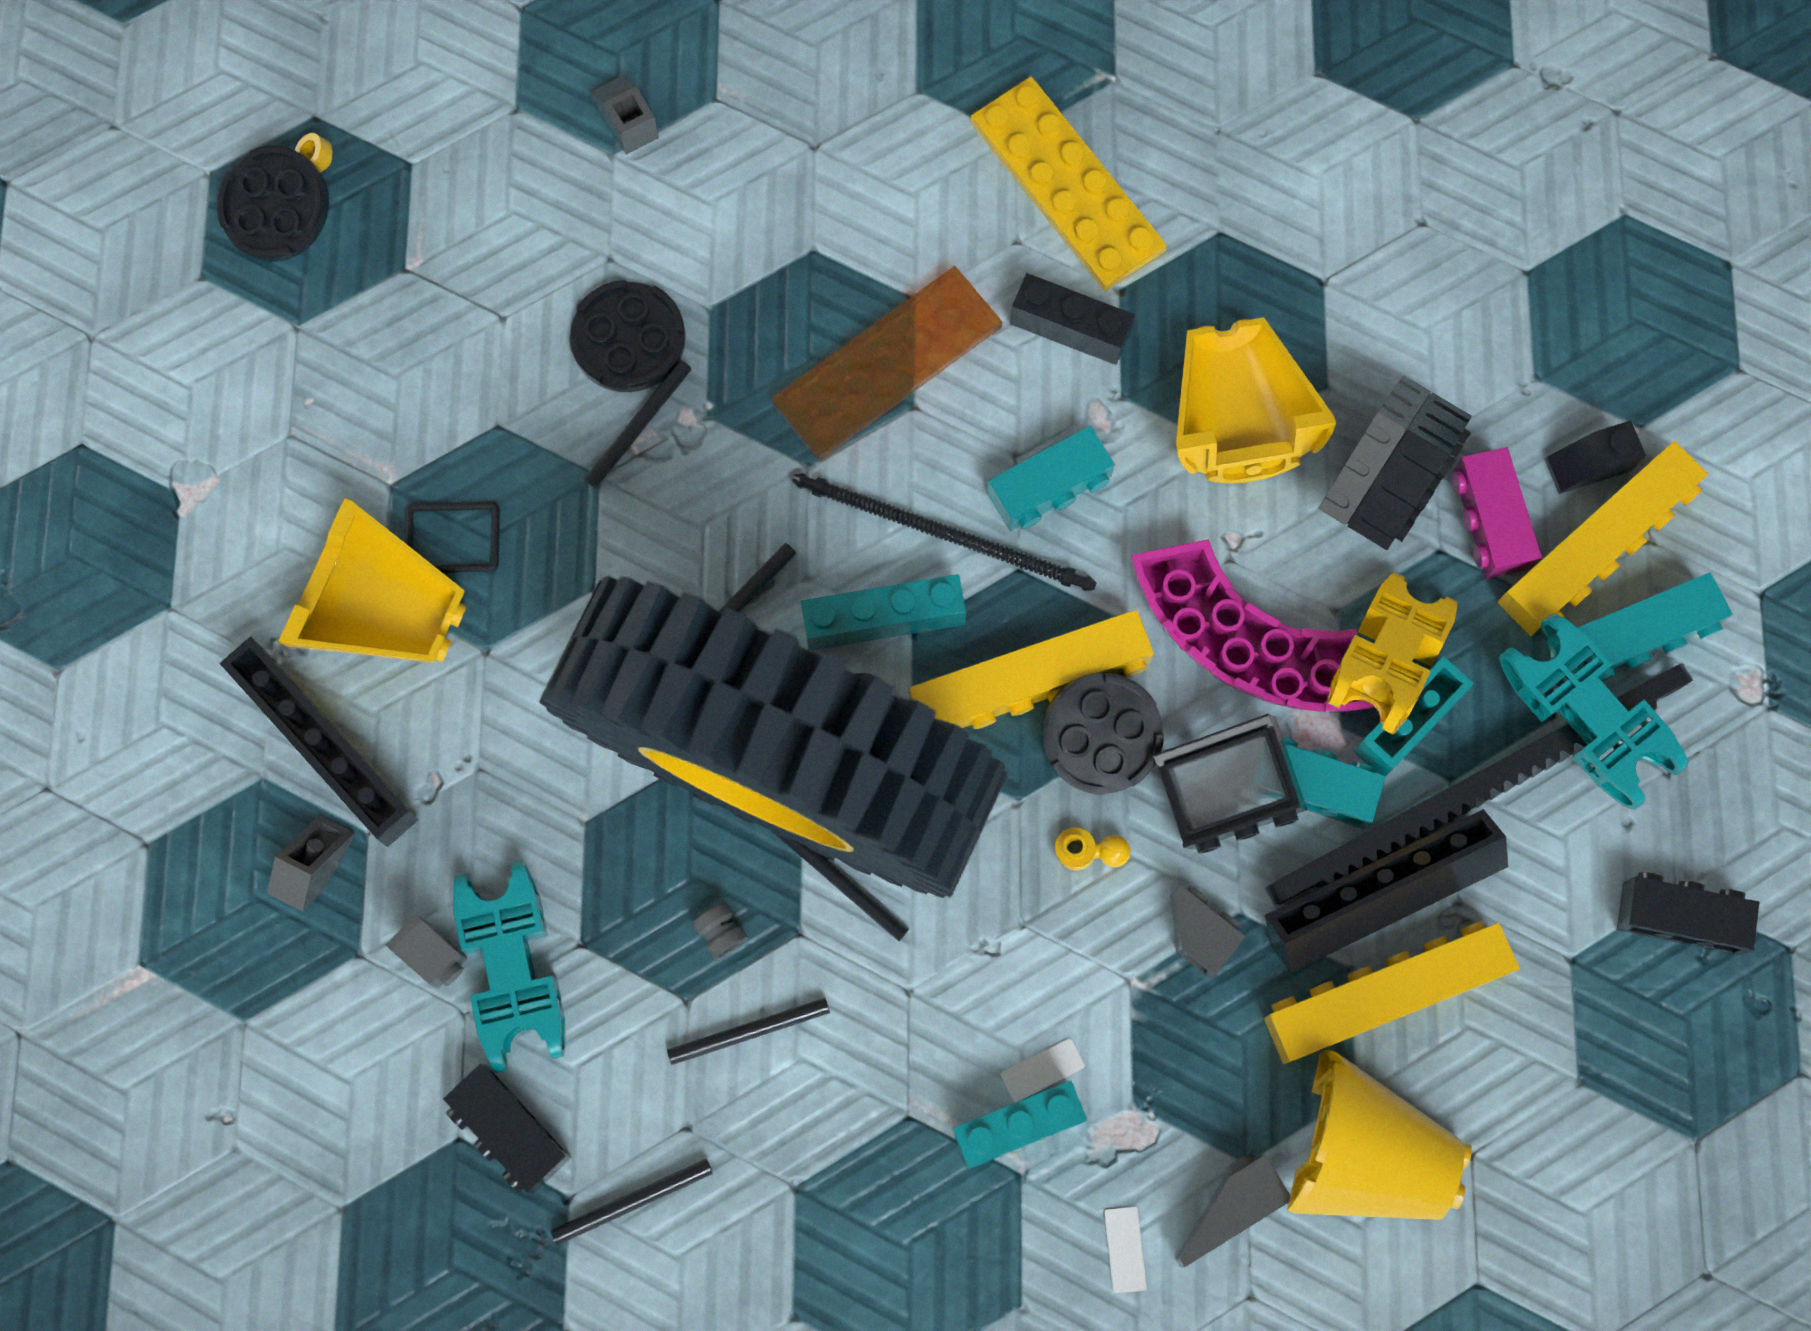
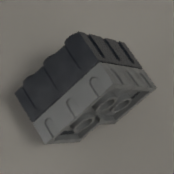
M1404 375L1377 412L1318 507L1322 512L1344 525L1348 524L1347 527L1385 550L1389 549L1394 539L1403 542L1420 512L1426 507L1439 483L1457 459L1456 457L1471 434V431L1465 427L1472 415L1435 393L1430 394V390Z

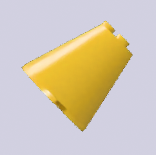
M1264 317L1239 320L1227 331H1218L1214 326H1202L1198 329L1187 330L1176 450L1181 464L1191 474L1203 473L1206 475L1207 481L1217 483L1254 482L1274 477L1301 465L1300 457L1310 450L1313 453H1317L1328 442L1336 425L1334 415Z
M344 498L328 532L325 547L298 605H294L278 643L289 647L434 663L437 660L443 663L452 642L446 639L445 635L450 625L458 628L467 605L460 603L465 590L357 504Z
M1331 1050L1321 1052L1312 1088L1313 1093L1322 1095L1309 1159L1295 1170L1287 1211L1298 1214L1441 1220L1450 1207L1458 1209L1465 1195V1185L1461 1184L1460 1181L1463 1169L1469 1164L1472 1146L1464 1143L1457 1136L1339 1053Z

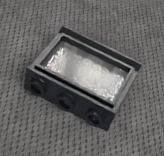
M1270 714L1259 716L1153 755L1183 841V848L1196 849L1198 854L1207 853L1222 847L1220 840L1235 836L1236 841L1254 837L1260 834L1258 827L1273 822L1275 828L1292 824L1299 820L1297 814L1308 811L1277 719Z

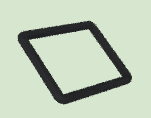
M458 502L416 503L408 505L405 516V543L411 548L413 547L414 511L492 510L491 564L433 566L442 573L489 572L497 569L499 564L500 508L497 503Z

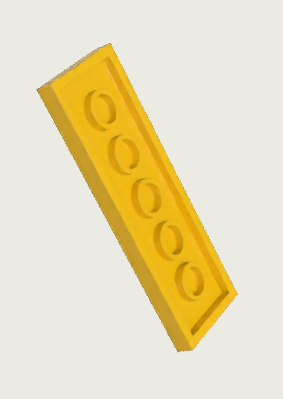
M1032 76L971 115L970 123L1104 293L1166 251L1167 244Z

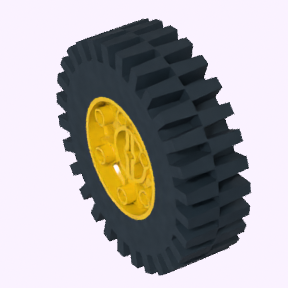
M606 576L602 581L599 580L539 701L541 705L547 707L546 710L551 715L562 719V723L571 729L587 735V739L617 752L618 757L632 765L653 771V776L670 785L682 787L693 792V797L710 805H719L733 812L734 816L751 824L754 822L769 829L775 835L790 841H797L832 861L837 858L851 868L867 875L873 873L891 884L900 887L905 885L916 892L926 895L930 893L940 898L945 896L952 897L1008 774L1004 771L1005 765L1002 761L991 757L993 752L984 744L968 739L970 733L957 724L934 718L937 711L920 701L896 697L892 694L895 687L876 676H859L845 669L847 661L827 651L819 656L800 647L797 637L775 628L772 634L761 630L747 615L726 608L725 612L721 614L700 597L683 592L681 597H679L663 585L647 581L644 586L630 577L620 576L619 580L611 576Z

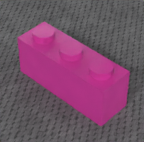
M1508 447L1462 457L1453 469L1451 482L1454 492L1457 495L1460 494L1464 505L1462 519L1466 530L1472 532L1475 541L1473 555L1477 567L1483 568L1486 579L1532 569L1542 556Z

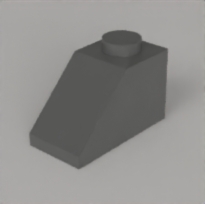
M319 815L275 856L267 894L303 912L325 890L349 848L355 833Z
M417 914L386 944L404 963L429 985L437 989L442 984L448 986L453 983L463 972L464 968L461 965L467 960L434 925Z

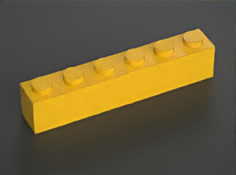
M1674 440L1510 588L1497 603L1530 636L1541 628V621L1550 614L1565 617L1560 610L1568 602L1576 607L1593 591L1588 586L1592 580L1598 577L1603 582L1621 566L1616 559L1624 551L1631 557L1648 541L1643 535L1648 529L1653 526L1659 531L1675 516L1670 510L1679 501L1684 506L1688 505L1703 491L1698 484L1708 473Z
M1136 609L909 687V698L920 701L937 711L934 718L957 724L961 728L973 725L974 729H980L996 722V716L1008 712L1012 716L1024 714L1034 709V703L1048 699L1050 703L1065 685L1081 676L1101 672L1124 673L1125 677L1137 675L1147 669L1146 665L1150 664L1154 652Z
M1483 920L1460 929L1463 937L1448 942L1445 935L1423 944L1424 953L1411 957L1407 950L1385 959L1388 967L1374 973L1370 966L1354 971L1347 975L1350 982L1335 988L1332 981L1309 990L1312 997L1297 1003L1295 997L1292 996L1272 1004L1271 1007L1274 1013L1264 1017V1021L1283 1065L1520 970L1500 923L1486 927Z

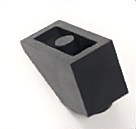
M1630 420L1595 431L1547 456L1545 462L1558 493L1562 494L1631 472L1645 458L1646 454Z

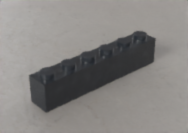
M251 636L219 663L378 841L389 847L419 820L271 655Z
M1482 809L1266 914L1265 920L1270 945L1290 973L1297 971L1509 867L1506 835L1487 812Z

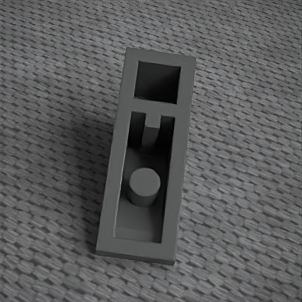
M1250 1152L1229 1165L1233 1172L1223 1178L1175 1259L1179 1267H1187L1289 1203L1290 1193L1266 1155L1254 1158Z

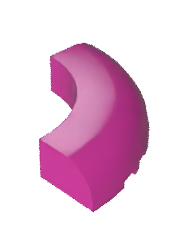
M1209 539L1131 555L1130 559L1140 588L1163 629L1194 662L1221 682L1262 701L1292 709L1316 712H1347L1375 708L1370 703L1362 700L1350 701L1346 706L1341 704L1340 708L1328 704L1331 682L1354 636H1358L1356 628L1341 631H1322L1307 628L1301 630L1279 623L1280 620L1263 612L1252 603H1247L1231 587L1232 583L1220 568Z

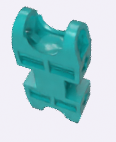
M1550 614L1541 621V628L1549 639L1546 642L1550 648L1549 661L1541 662L1534 660L1529 655L1524 657L1518 650L1510 647L1499 656L1501 668L1516 694L1541 722L1555 711H1558L1585 741L1587 745L1576 753L1573 759L1595 784L1621 805L1629 809H1637L1646 801L1643 791L1638 786L1640 780L1636 773L1637 761L1646 760L1655 766L1660 764L1669 773L1678 775L1688 766L1686 754L1672 730L1644 699L1628 711L1598 678L1613 664L1592 640L1564 617ZM1585 662L1586 665L1573 675L1572 671ZM1554 685H1557L1558 688L1546 698L1543 696ZM1638 725H1641V728L1637 730L1633 735H1631L1630 737L1627 736ZM1610 748L1614 749L1605 758H1603L1602 760L1599 759Z
M523 860L511 862L512 877L508 878L507 890L500 898L493 901L483 900L479 892L474 893L472 881L468 873L456 875L454 878L453 913L460 949L467 955L483 952L490 991L470 995L478 1038L495 1073L508 1070L506 1053L511 1052L513 1038L523 1030L533 1029L539 1034L541 1040H546L551 1059L563 1057L565 1054V1014L558 980L553 976L536 979L528 940L548 936L540 895Z

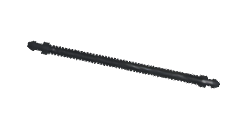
M804 473L793 475L792 482L798 488L811 490L812 495L822 498L827 496L828 499L831 498L833 501L836 499V502L841 501L842 504L845 503L847 506L850 504V507L855 506V509L859 508L861 511L864 509V512L869 511V514L873 513L875 516L878 515V517L883 516V519L887 518L894 523L897 521V524L902 523L903 526L906 525L908 528L911 526V529L916 528L917 531L920 530L922 533L925 531L926 534L930 533L931 536L935 535L936 538H944L945 541L949 540L950 543L953 542L955 545L958 543L959 546L963 545L964 548L968 547L969 550H977L978 553L982 552L983 555L987 553V556L991 555L992 558L996 557L997 560L1001 559L1003 562L1006 560V563L1010 562L1011 565L1015 564L1016 567L1020 565V568L1025 567V570L1029 569L1030 572L1034 571L1036 574L1039 572V575L1044 574V577L1048 576L1050 579L1053 577V580L1058 579L1061 585L1069 588L1071 584L1082 588L1083 591H1092L1096 587L1097 583L1091 576L1079 575L1076 573V569L1072 567L1061 568L1060 565L1056 566L1055 563L1052 565L1051 562L1047 563L1046 560L1042 561L1041 558L1037 560V557L1033 558L1032 555L1028 556L1027 553L1024 555L1021 551L1018 553V550L1014 551L1013 548L1009 550L1007 546L1004 548V545L999 546V543L995 544L993 541L990 543V540L985 541V538L980 539L979 536L976 537L974 534L971 536V533L966 534V531L962 532L960 529L957 531L956 528L952 529L951 526L947 527L946 524H938L937 521L933 522L932 519L929 520L927 517L924 519L923 516L919 517L918 514L914 515L913 512H905L904 509L900 510L899 507H891L890 504L886 505L885 502H877L876 499L872 500L871 497H863L862 494L858 495L857 492L853 493L852 490H844L843 487L839 488L838 485L835 486L834 484L830 485L827 479L817 477L815 480L807 477V474Z

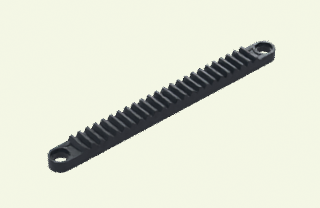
M1681 663L1617 697V699L1628 711L1643 699L1655 711L1657 709V701L1688 685L1693 681V678L1685 665ZM1567 724L1267 886L1265 890L1276 907L1314 886L1322 888L1375 862L1377 859L1379 860L1387 856L1391 852L1398 851L1404 845H1409L1419 837L1426 836L1432 830H1437L1445 823L1452 822L1461 814H1467L1473 808L1480 807L1488 800H1493L1514 786H1519L1530 777L1533 778L1542 771L1550 769L1555 764L1563 762L1571 755L1574 756L1587 744L1570 724Z

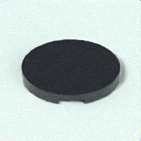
M277 145L263 146L249 151V155L243 158L231 172L227 171L221 182L217 197L218 220L230 241L241 252L255 259L268 262L288 260L308 249L323 230L329 211L328 188L318 167L299 152Z
M626 280L610 282L589 293L576 308L577 312L572 321L569 336L571 351L583 374L592 382L605 389L616 392H638L651 388L662 382L682 358L686 343V331L681 312L673 299L655 285L652 287L643 283L626 282Z
M1113 673L1087 674L1065 685L1050 702L1042 724L1043 749L1053 770L1074 788L1095 795L1119 792L1140 783L1156 765L1153 755L1162 751L1164 742L1162 720L1153 697L1135 681Z

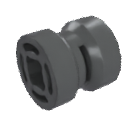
M726 902L708 910L692 923L697 934L705 937L707 940V950L714 960L732 952L748 939L743 928L735 925L733 922V913Z

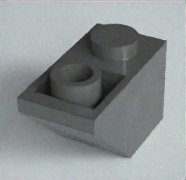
M624 75L590 91L592 98L626 155L659 138L654 115L637 86Z
M1179 884L1170 896L1177 954L1210 980L1218 973L1246 936L1239 931L1241 925L1233 917L1225 912H1221L1218 915L1206 904L1209 900L1199 890L1192 886L1186 889Z

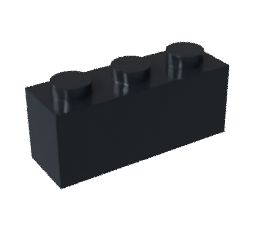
M1026 273L1012 305L1010 325L1117 366L1131 333L1135 314Z
M1640 872L1638 876L1623 882L1617 930L1734 955H1742L1754 951L1760 902L1745 899L1746 894L1744 892L1731 889H1721L1719 893L1704 890V884L1693 881H1679L1678 885L1663 882L1664 877L1662 875L1649 872Z
M480 1063L443 1098L450 1106V1109L446 1111L447 1116L462 1131L468 1126L478 1138L474 1142L475 1147L490 1162L496 1158L504 1166L506 1171L502 1173L503 1178L518 1193L522 1189L527 1193H535L572 1158L493 1070L485 1064Z

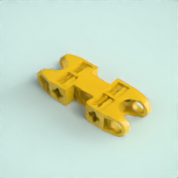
M1393 572L1381 584L1358 630L1359 633L1375 640V643L1357 635L1354 636L1331 682L1328 696V704L1336 708H1340L1341 704L1346 706L1348 702L1353 700H1362L1370 703L1379 711L1380 723L1383 724L1381 729L1390 734H1394L1407 720L1431 670L1412 662L1413 659L1432 667L1453 626L1458 604L1456 600L1448 596L1445 599L1440 598L1434 603H1423L1416 600L1407 590V582L1404 581L1405 576Z

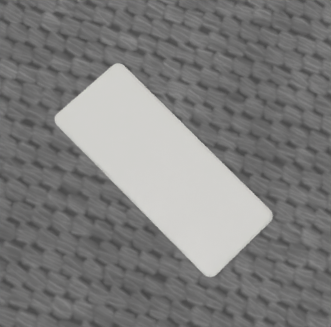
M1068 1038L1001 1072V1077L1013 1101L1018 1102L1084 1069L1085 1064L1072 1039Z
M1138 1208L1106 1209L1104 1215L1113 1292L1145 1291L1147 1284Z

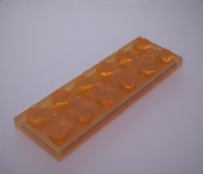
M953 266L772 397V404L820 461L1001 329L1003 321L959 269Z

